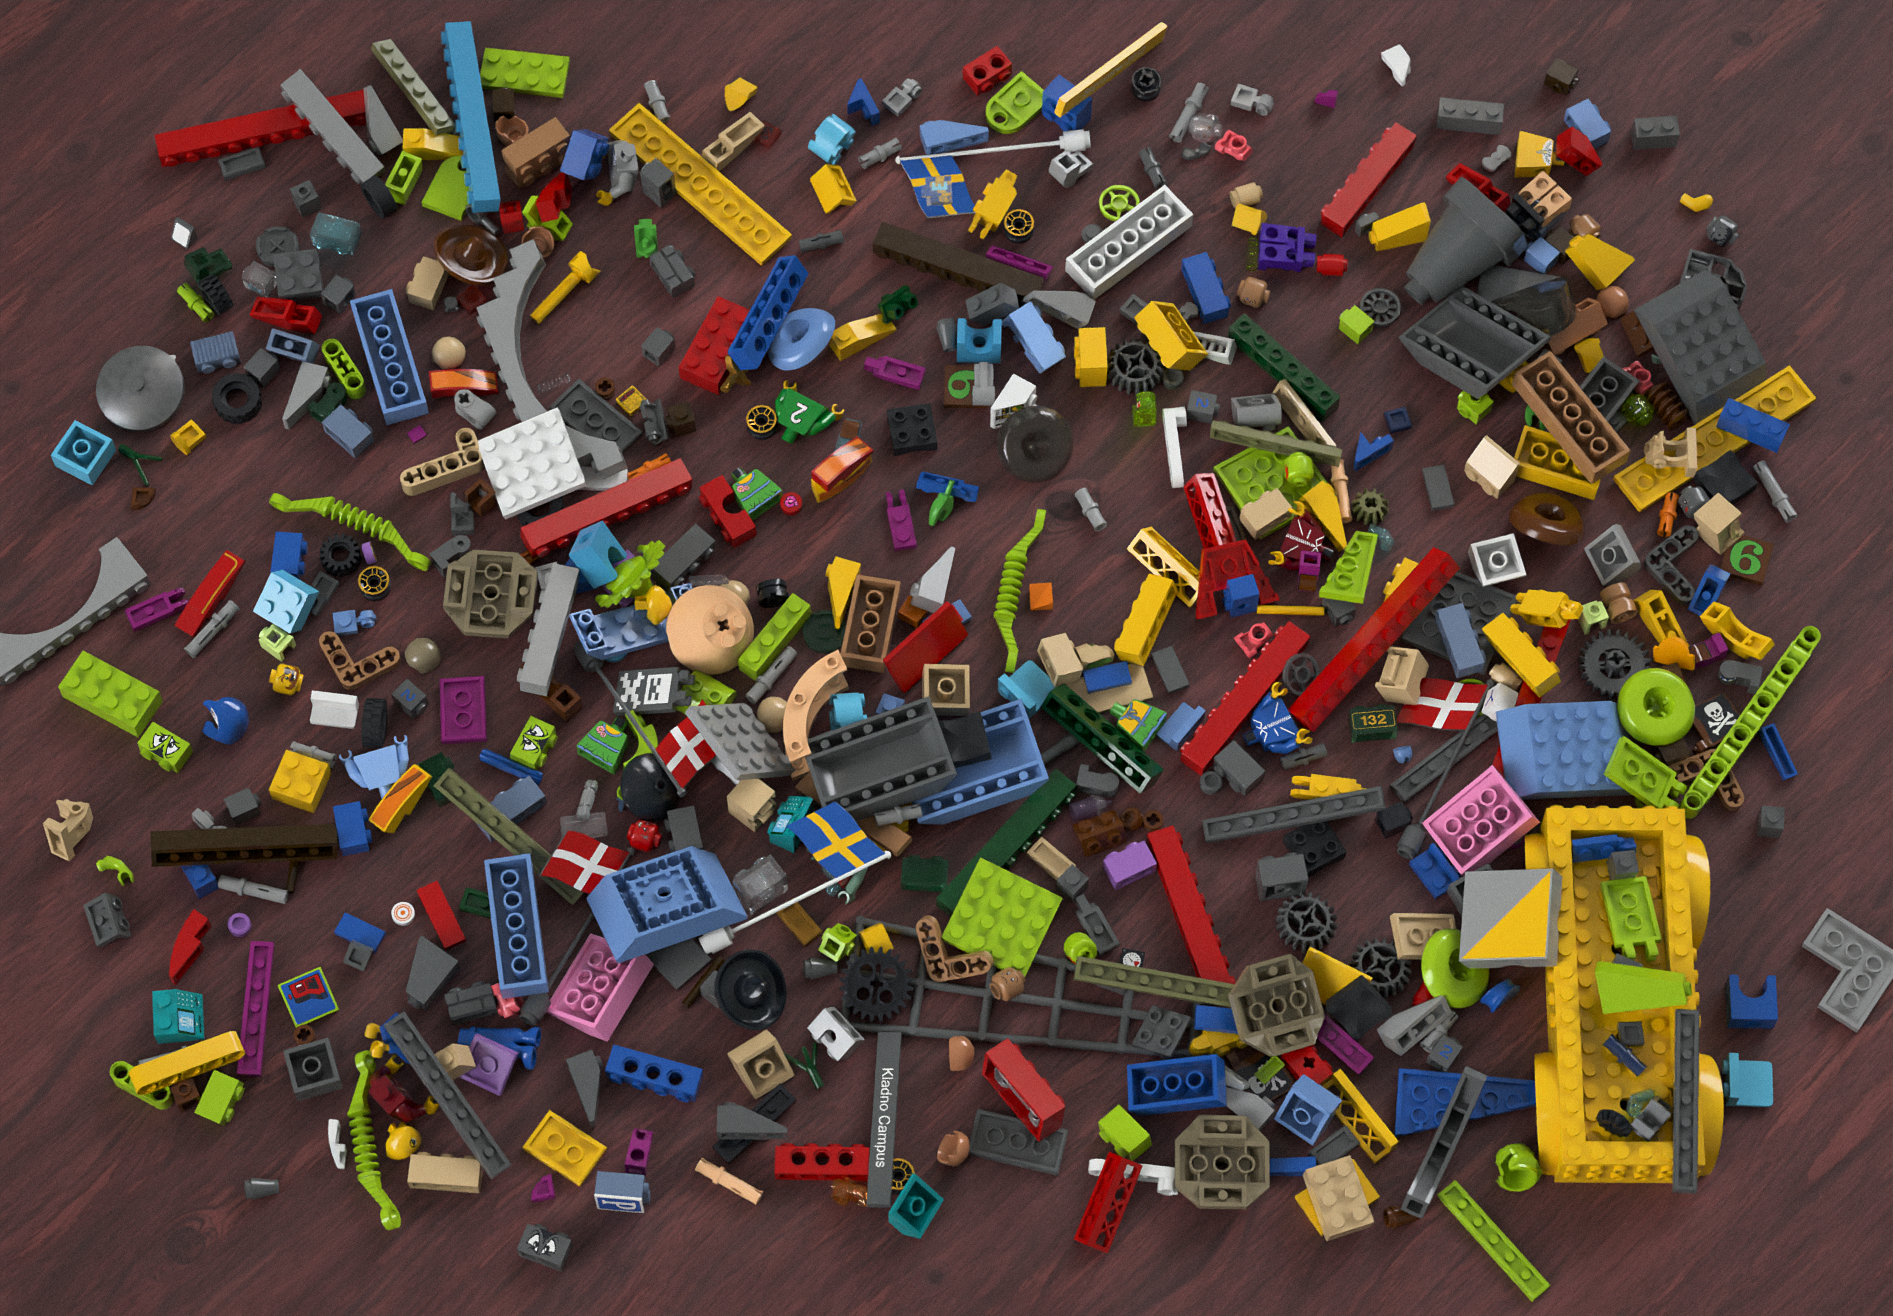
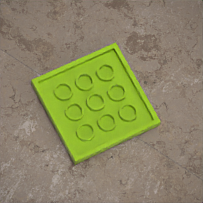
M1289 426L1275 433L1280 436L1289 435L1297 439ZM1252 447L1214 466L1213 469L1240 511L1247 503H1254L1259 500L1264 492L1268 490L1273 491L1278 488L1292 508L1296 510L1297 505L1293 501H1298V499L1322 480L1327 483L1313 463V479L1303 487H1296L1285 478L1284 462L1289 456ZM1292 514L1291 518L1265 533L1259 539L1261 540L1289 525L1294 516L1297 515Z
M980 857L941 938L944 942L967 953L989 952L994 960L993 966L1001 970L1006 967H1012L1016 971L1020 970L1025 977L1063 898Z

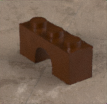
M525 662L519 668L523 669ZM552 676L547 696L538 695L566 723L583 708L581 697L566 683L561 685L554 676Z

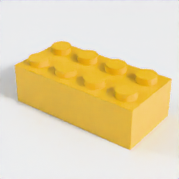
M1525 425L1514 459L1520 463L1516 476L1594 500L1601 479L1591 484L1551 433Z

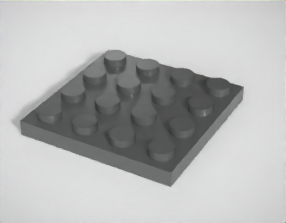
M1456 572L1405 629L1401 641L1450 661L1435 616L1439 609L1463 603L1465 610L1470 612L1472 630L1475 629L1477 631L1479 649H1483L1486 656L1483 670L1478 672L1485 675L1495 649L1486 640L1482 628L1502 613L1510 618L1512 613L1510 607L1516 604V595L1491 585L1483 587L1479 580Z

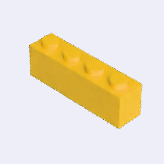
M1148 574L1146 581H1143L1140 594L1132 604L1131 614L1123 624L1120 638H1117L1115 641L1114 650L1120 660L1141 666L1145 665L1178 592L1172 579Z
M1502 613L1482 628L1484 636L1540 698L1561 682L1558 675L1560 670L1553 661L1549 663L1545 659L1547 656L1539 646L1534 647L1532 644L1533 640L1526 632L1522 633L1518 629L1520 627L1513 617L1508 618Z

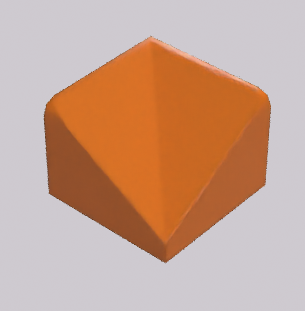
M1052 583L1029 584L1031 611L1053 609Z
M909 595L898 611V618L918 628L928 611L910 605L912 596Z

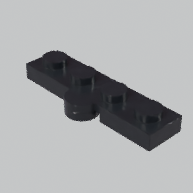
M780 1083L751 1111L775 1122L797 1101ZM720 1139L712 1147L730 1165L755 1140L767 1142L770 1139Z

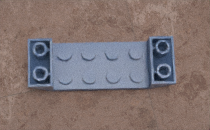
M690 583L669 589L667 594L671 599L672 606L682 594L693 589ZM635 605L598 615H593L591 609L569 615L586 653L601 660L669 642L666 633L667 617L662 623L654 625L647 618V610H635Z

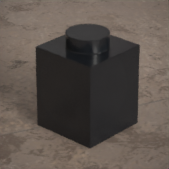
M1401 801L1387 807L1386 810L1378 811L1375 817V821L1385 839L1403 832L1407 825H1411L1413 819L1409 808L1404 807Z

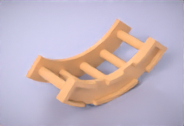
M838 650L826 655L811 666L799 679L788 699L783 720V736L786 756L789 758L793 768L796 769L791 774L792 781L804 777L810 771L805 758L811 755L807 739L818 712L829 702L830 695L840 694L849 689L843 675L847 668Z

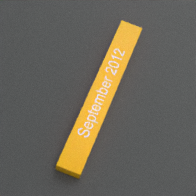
M1163 22L1159 23L1061 96L1058 100L1055 114L1061 118L1161 43L1168 26Z

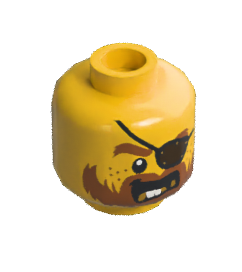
M279 664L276 670H271L269 682L273 683L272 688L275 692L292 696L296 691H300L303 674H300L298 667Z

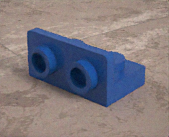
M1432 843L1429 845L1428 850L1412 859L1409 865L1436 900L1447 893L1449 884L1460 879V873L1454 865L1448 863L1443 850L1440 847L1437 848Z

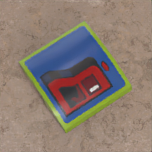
M321 967L278 984V988L296 1028L339 1010Z

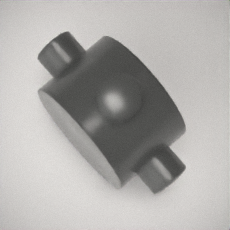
M457 296L444 298V311H459L460 307L457 302L459 298Z

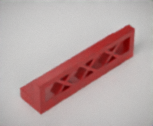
M1195 474L1183 488L1203 548L1237 541L1215 474ZM1193 487H1195V496L1192 490Z
M1108 1153L1074 1240L1105 1253L1109 1252L1143 1165L1114 1153ZM1128 1164L1134 1168L1131 1175L1125 1179L1124 1171ZM1122 1188V1198L1116 1201V1191ZM1113 1210L1114 1218L1107 1223L1106 1216L1109 1211ZM1105 1232L1106 1237L1103 1245L1096 1244L1099 1234Z

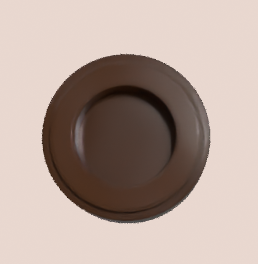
M1129 807L1122 812L1120 820L1125 829L1134 831L1141 826L1143 814L1137 808Z

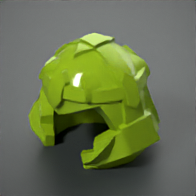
M1522 1143L1506 1145L1496 1154L1495 1162L1501 1174L1495 1180L1499 1186L1508 1191L1520 1192L1535 1185L1542 1175L1539 1163L1534 1157L1535 1153Z

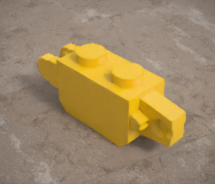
M1311 774V777L1293 776V784L1308 786L1309 790L1291 789L1290 795L1294 798L1310 800L1366 788H1361V784H1357L1356 779Z
M1202 1031L1201 1036L1193 1039L1188 1051L1195 1057L1206 1053L1209 1055L1217 1054L1221 1057L1229 1053L1230 1049L1235 1047L1241 1049L1248 1046V1044L1240 1041L1238 1034Z

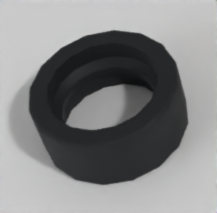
M372 176L360 184L365 199L380 218H385L397 210V204L391 192L379 177Z

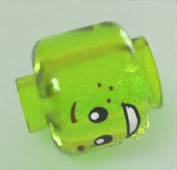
M1630 394L1623 402L1621 412L1632 426L1643 427L1653 419L1654 407L1644 395Z

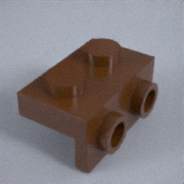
M1634 311L1620 318L1637 356L1641 357L1654 350Z
M1115 810L1104 812L1072 825L1073 832L1081 844L1085 857L1127 842L1124 825Z

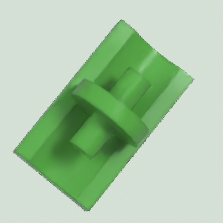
M640 219L639 225H634L636 257L644 256L649 258L650 255L658 251L656 224L652 225V219Z

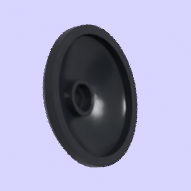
M654 754L638 755L625 766L621 776L620 790L623 801L629 811L645 821H659L667 818V811L676 809L681 797L677 794V788Z

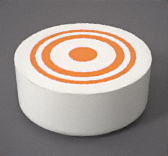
M399 902L392 908V918L397 925L407 926L414 921L415 911L411 904Z

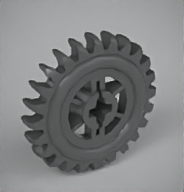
M1608 629L1606 637L1602 631H1599L1598 639L1592 635L1590 638L1591 643L1585 641L1584 647L1586 650L1581 648L1580 654L1582 656H1579L1577 659L1581 663L1578 666V670L1584 672L1580 676L1582 679H1588L1585 685H1593L1592 692L1600 690L1601 697L1608 693L1609 699H1612L1614 694L1618 698L1622 686L1629 677L1640 670L1652 668L1651 666H1646L1650 664L1651 658H1644L1648 655L1649 650L1641 651L1644 645L1643 642L1638 645L1635 644L1637 636L1628 640L1629 632H1626L1621 637L1620 629H1618L1615 636H1613L1611 629ZM1601 655L1606 658L1605 661L1598 662ZM1630 668L1629 673L1626 675L1623 669ZM1601 671H1605L1608 674V677L1604 676V674ZM1620 675L1622 677L1620 679H1610L1611 676Z

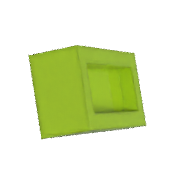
M1273 1056L1254 1075L1265 1085L1285 1064L1277 1056Z

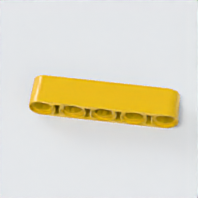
M230 1031L135 1066L129 1071V1076L138 1095H146L184 1079L192 1078L237 1061L245 1055V1051L238 1034L235 1031Z

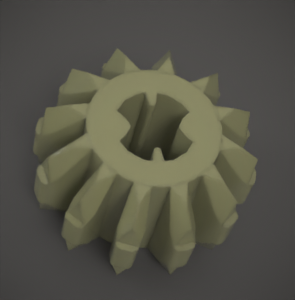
M1367 488L1363 490V494L1358 492L1355 497L1356 499L1352 500L1351 504L1354 507L1352 508V515H1357V522L1364 520L1365 526L1369 522H1372L1375 526L1377 525V520L1383 522L1385 515L1389 512L1387 507L1389 501L1388 499H1383L1384 493L1376 494L1375 488L1372 492H1369Z

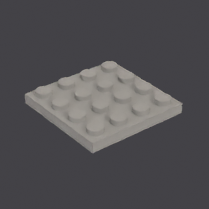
M747 704L690 706L686 710L685 714L736 781L791 776L796 770L790 763L789 758L780 750L776 740L771 738L765 730L763 723L758 721Z

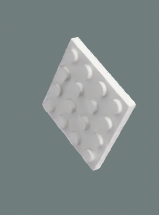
M558 407L478 440L480 454L493 490L496 492L495 495L505 520L587 486Z

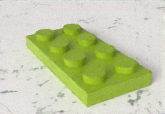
M485 48L480 73L481 86L485 90L508 88L514 89V93L564 98L570 58L567 56Z

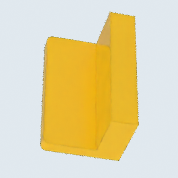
M825 164L810 178L825 213H831L840 204L852 206L857 201L841 166Z

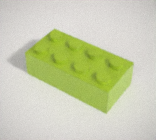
M85 651L81 652L58 686L64 698L138 738L163 702L158 690Z

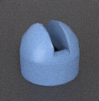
M1411 746L1393 749L1394 757L1399 763L1403 764L1405 761L1409 762L1411 760Z

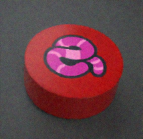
M794 492L784 494L780 499L782 512L786 515L798 514L802 509L801 497Z

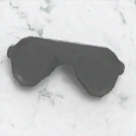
M1203 142L1195 151L1184 147L1182 158L1192 160L1206 156L1211 151V145Z

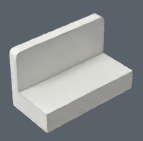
M312 690L311 724L348 729L355 728L359 709L357 696Z

